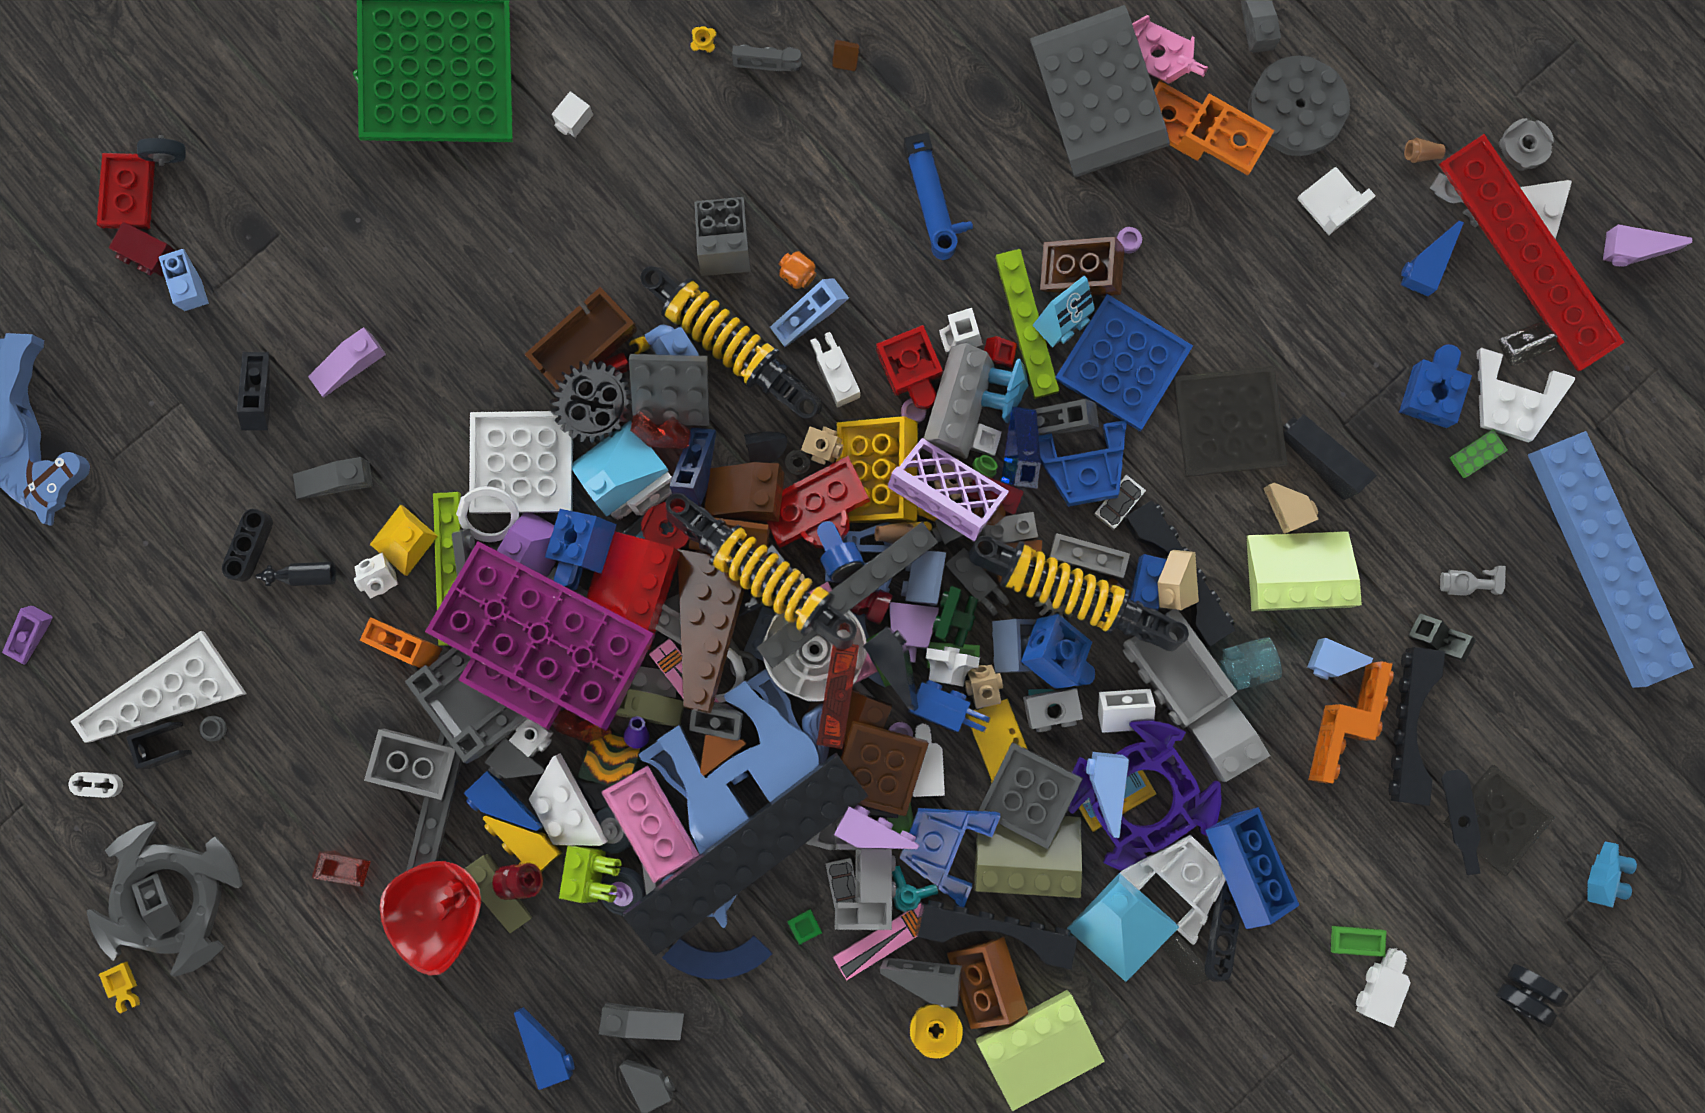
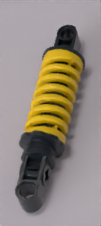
M649 266L642 271L640 279L643 286L665 303L661 315L676 325H682L686 334L692 333L693 340L702 342L705 350H713L712 353L716 359L723 358V365L727 368L733 367L735 375L743 376L747 387L751 388L758 384L763 388L762 391L769 394L772 392L780 402L791 408L802 418H812L820 414L822 411L820 398L806 388L799 379L788 373L789 366L777 360L780 351L777 348H773L769 343L764 344L762 347L759 346L760 336L755 334L750 338L748 336L750 333L748 326H744L740 330L738 328L740 319L737 317L729 321L730 311L728 309H723L716 315L715 313L720 306L717 300L705 306L710 295L707 292H700L698 290L699 285L696 284L693 278H688L683 283H680L670 273L660 267ZM654 272L659 274V282L656 285H653L651 282V276ZM807 399L811 400L814 404V410L810 414L803 407Z
M675 493L667 498L666 516L668 521L683 531L691 540L699 543V549L711 554L709 560L711 566L716 567L721 572H729V577L733 581L740 580L742 588H751L752 595L758 598L762 597V601L766 606L774 604L773 609L775 613H785L784 617L787 622L793 623L797 621L796 627L802 635L806 636L814 630L838 649H848L853 645L857 632L856 625L852 620L831 606L835 595L828 593L820 586L816 587L812 594L808 593L807 591L812 585V580L806 578L800 585L796 584L801 576V572L794 570L789 575L787 571L790 564L787 561L778 565L776 564L779 559L778 554L773 553L767 557L768 548L766 545H761L756 549L757 540L755 537H749L747 540H744L747 534L741 525H736L732 529L726 526L725 521L722 519L716 520L708 511L693 503L683 494ZM676 506L684 508L682 512H674L671 509ZM839 630H846L851 636L842 638L837 632Z
M981 536L975 541L969 551V559L974 565L1002 576L1001 587L1013 588L1014 586V590L1020 592L1025 583L1029 584L1026 593L1027 597L1032 598L1038 588L1042 590L1039 598L1041 603H1046L1049 597L1054 600L1052 603L1054 609H1058L1061 603L1066 605L1064 612L1067 615H1070L1073 609L1079 611L1077 615L1079 620H1084L1086 615L1091 616L1090 624L1092 626L1097 625L1107 634H1110L1114 628H1118L1127 636L1130 634L1134 635L1138 639L1154 644L1166 651L1176 650L1188 639L1189 631L1185 624L1169 618L1157 610L1143 606V603L1140 601L1134 602L1128 599V589H1123L1117 585H1112L1109 589L1107 581L1100 580L1096 583V577L1092 574H1088L1083 578V571L1076 568L1071 572L1069 564L1062 563L1058 566V561L1054 557H1050L1045 561V554L1043 552H1036V550L1031 549L1022 541L1013 548L992 537ZM978 548H984L988 555L980 553ZM1169 632L1175 634L1177 640L1172 639Z

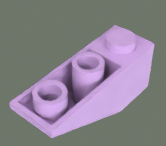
M858 804L855 808H848L834 833L835 836L857 848L917 849L919 844L914 842L917 837L902 830L901 834L891 829L893 824L879 817L878 821L868 816L870 811Z

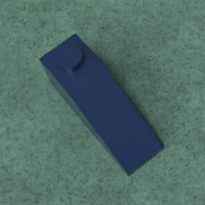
M691 428L669 487L672 494H683L701 507L708 488L716 431L713 429Z

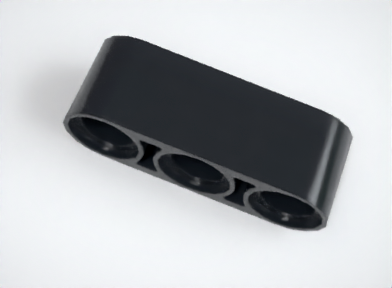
M249 509L244 512L222 564V573L228 579L244 582L253 575L273 526V520L269 514L258 509ZM260 516L261 524L255 528L253 525L254 519ZM250 539L252 543L251 548L245 551L244 543ZM240 563L242 566L241 572L235 575L234 567Z

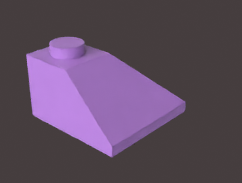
M524 513L508 530L497 551L547 577L556 561L545 558L555 525L533 513Z

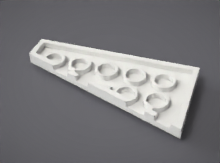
M200 631L73 719L71 723L83 741L89 743L245 695L246 692L206 633Z

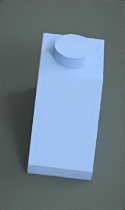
M1327 638L1318 639L1307 668L1314 670L1313 674L1315 676L1328 680L1329 677H1338L1372 663L1373 658Z

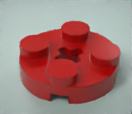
M666 502L654 505L648 509L641 523L643 536L646 540L670 546L677 550H681L689 543L690 538L673 524V532H668L667 535L663 534L664 529L661 528L662 523H668ZM676 506L671 510L674 512H682L684 508Z

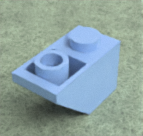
M184 249L159 256L174 305L187 311L208 304L202 280Z

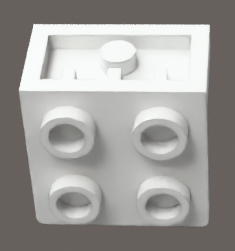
M1335 167L1300 194L1298 200L1324 231L1330 235L1363 209L1375 195L1370 189L1366 190L1363 194L1359 191L1357 192Z

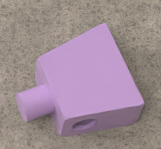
M890 602V629L894 632L899 630L905 637L907 643L904 645L909 650L911 662L915 663L917 648L927 649L929 646L933 624L939 608Z

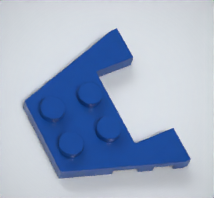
M1126 421L1103 424L1102 428L1107 449L1064 457H1057L1052 433L1029 437L1031 448L1068 507L1118 498Z
M918 808L909 833L917 837L914 842L919 844L917 849H902L900 859L925 879H929L944 894H948L955 900V903L964 907L972 889V883L949 875V870L966 828L992 837L1001 817L1000 813Z

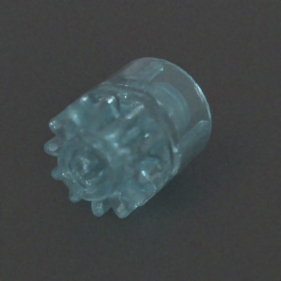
M1269 637L1259 638L1223 649L1224 655L1222 657L1224 660H1220V668L1236 690L1278 680L1282 676L1280 659Z

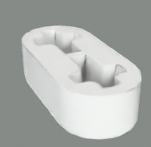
M80 772L74 774L69 780L70 791L78 796L115 797L123 788L122 779L115 774ZM82 780L92 782V787L82 788V786H78V782ZM109 782L114 784V787L108 790V788L100 787V783Z

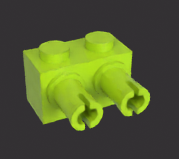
M568 846L559 899L579 903L598 902L599 899L612 903L616 895L609 893H617V887L601 884L602 873L617 876L621 869L614 868L613 866H621V860L605 857L606 852L598 848Z

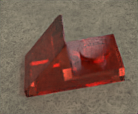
M337 851L319 852L312 878L363 887L371 861L342 855Z

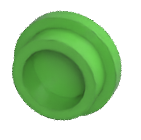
M982 455L973 461V468L980 474L993 478L996 474L997 463L992 457Z

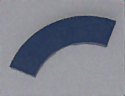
M755 935L742 945L722 952L702 950L680 938L662 958L686 974L705 979H725L751 971L766 961L773 952Z

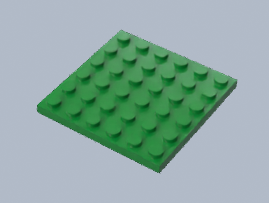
M357 0L358 132L360 140L513 142L510 0Z

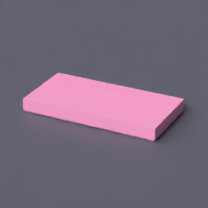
M648 766L602 791L605 800L653 883L658 882L699 856L698 851Z

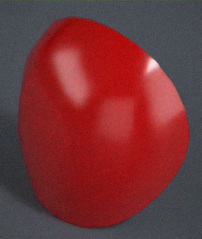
M433 861L411 868L392 880L383 891L380 900V919L385 934L400 957L411 967L430 976L439 975L456 961L472 936L480 911V890L473 877L457 864L446 861Z

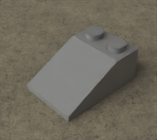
M1231 697L1187 726L1217 779L1221 782L1229 781L1270 756L1257 732Z
M379 729L364 781L442 800L456 751L452 747L388 729Z

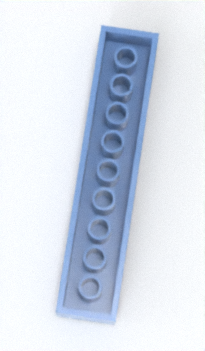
M1582 432L1528 454L1632 688L1647 687L1693 668L1692 662L1587 432Z

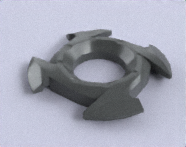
M153 821L134 827L119 836L105 850L108 857L116 856L119 860L109 896V917L94 909H88L87 916L91 932L100 948L112 961H115L122 954L120 949L122 945L156 953L173 954L179 952L170 974L176 977L200 968L211 961L225 947L218 940L211 942L207 938L211 935L221 900L222 885L219 884V881L235 888L242 887V880L238 865L230 851L216 836L205 844L207 851L204 853L172 844L148 846L152 835L158 827V822ZM158 870H175L189 881L193 890V905L188 916L180 923V926L155 938L142 918L131 885L149 877Z

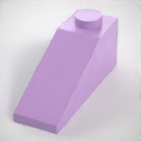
M1617 225L1606 234L1603 261L1612 262L1615 266H1627L1678 251L1692 243V238Z
M363 327L344 340L308 377L321 396L325 397L386 354L373 335Z

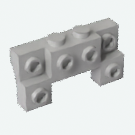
M840 823L835 824V832ZM835 836V850H856L855 903H835V930H892V898L895 897L896 893L895 882H892V871H895L896 866L895 856L892 855V848H857Z

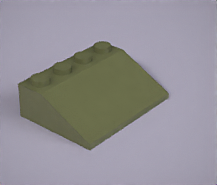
M1064 816L1048 849L999 823L992 837L976 833L973 888L975 891L1081 898V817Z

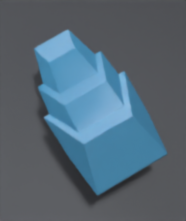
M1020 359L1016 360L1012 372L995 369L994 367L990 369L988 382L990 384L1008 386L1006 395L984 391L982 395V407L1002 410V418L1005 423H1008L1014 415L1016 407L1021 402L1023 394L1028 387L1026 369Z
M1604 842L1600 854H1597L1595 864L1592 865L1588 879L1587 901L1613 907L1616 897L1624 900L1630 898L1632 888L1628 883H1620L1622 872L1627 874L1634 873L1637 863L1634 858L1619 855V844Z

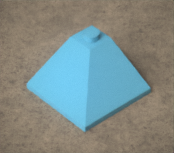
M631 421L624 424L620 431L616 430L613 432V437L608 436L605 438L604 441H601L574 461L572 465L573 472L606 516L610 515L669 471Z
M1119 873L1067 929L1071 930L1075 937L1127 982L1179 928V925Z

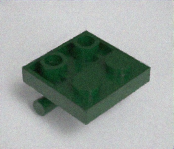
M951 586L949 592L944 591L940 603L943 613L941 617L936 616L932 630L937 641L947 643L951 627L958 628L953 645L963 648L968 631L971 632L976 618L973 615L979 599L969 596L964 612L958 611L962 596L961 589Z

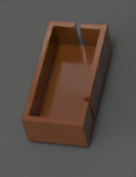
M601 287L583 301L590 311L587 315L579 305L525 353V356L555 389H559L555 380L562 382L564 380L561 373L565 372L568 375L571 373L570 365L579 369V361H582L588 367L589 361L593 360L597 367L600 361L608 358L638 331L635 323Z

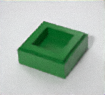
M811 909L787 921L799 945L822 933Z

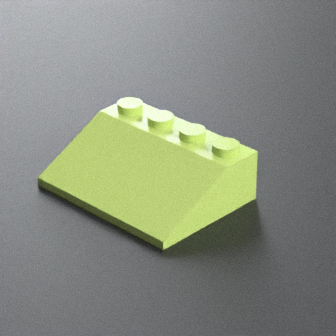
M1349 532L1246 536L1251 611L1352 608L1362 605L1360 578Z
M1068 990L1028 1010V1014L1010 1024L1000 1025L976 1038V1042L1012 1111L1105 1062L1077 1004Z

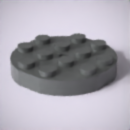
M1308 56L1285 57L1269 65L1261 74L1248 100V115L1275 130L1267 145L1286 155L1292 156L1310 155L1329 146L1338 136L1350 111L1349 93L1341 76L1333 68ZM1296 101L1301 102L1304 107L1299 108L1296 105Z

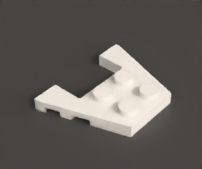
M1480 348L1477 351V359H1479L1478 381H1480L1481 395H1479L1480 427L1488 430L1494 429L1497 433L1525 442L1533 441L1575 381V377L1552 371L1549 373L1544 394L1497 380L1503 354Z
M1188 835L1122 870L1120 874L1140 890L1157 873L1192 906V909L1177 923L1179 925L1177 930L1194 945L1202 925L1205 924L1208 918L1207 914L1213 902L1216 901L1226 879L1219 866V862L1191 835Z

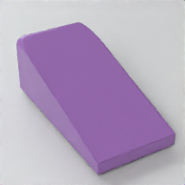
M34 606L21 608L2 653L25 665L49 627L53 617Z

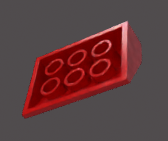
M614 531L602 574L594 572L586 598L655 634V628L658 625L663 610L662 607L665 604L681 551L670 546Z

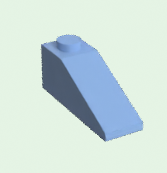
M834 278L822 279L770 328L783 346L787 347L831 315L849 297Z
M1093 752L1092 759L1089 758L1087 761V774H1090V780L1108 831L1113 837L1119 838L1129 759L1124 755Z

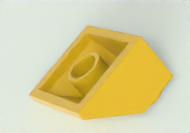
M400 505L370 545L379 553H383L387 560L401 573L408 576L438 536L407 508Z

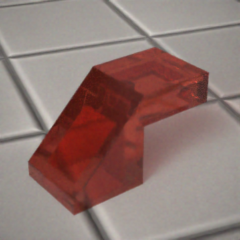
M641 411L633 416L631 432L647 446L685 449L689 446L690 431L674 416L659 427Z
M567 709L560 711L552 723L557 732L586 743L612 733L610 726L607 730H604L588 720L581 722L577 714Z

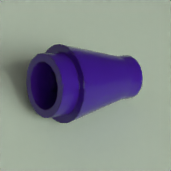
M636 716L629 722L624 733V741L628 746L638 749L648 743L650 735L645 726L644 719Z

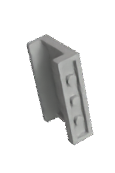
M1172 609L1165 616L1182 622L1189 631L1188 639L1174 651H1166L1134 636L1124 642L1123 646L1125 649L1123 652L1131 663L1135 661L1140 668L1138 674L1146 684L1150 682L1155 689L1153 695L1161 705L1165 703L1170 710L1168 715L1171 721L1176 726L1180 725L1184 729L1234 695L1237 690L1179 610ZM1169 632L1170 637L1177 640L1176 635Z

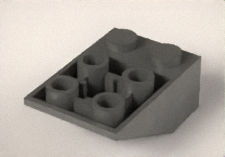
M744 197L694 201L697 256L701 276L751 272Z

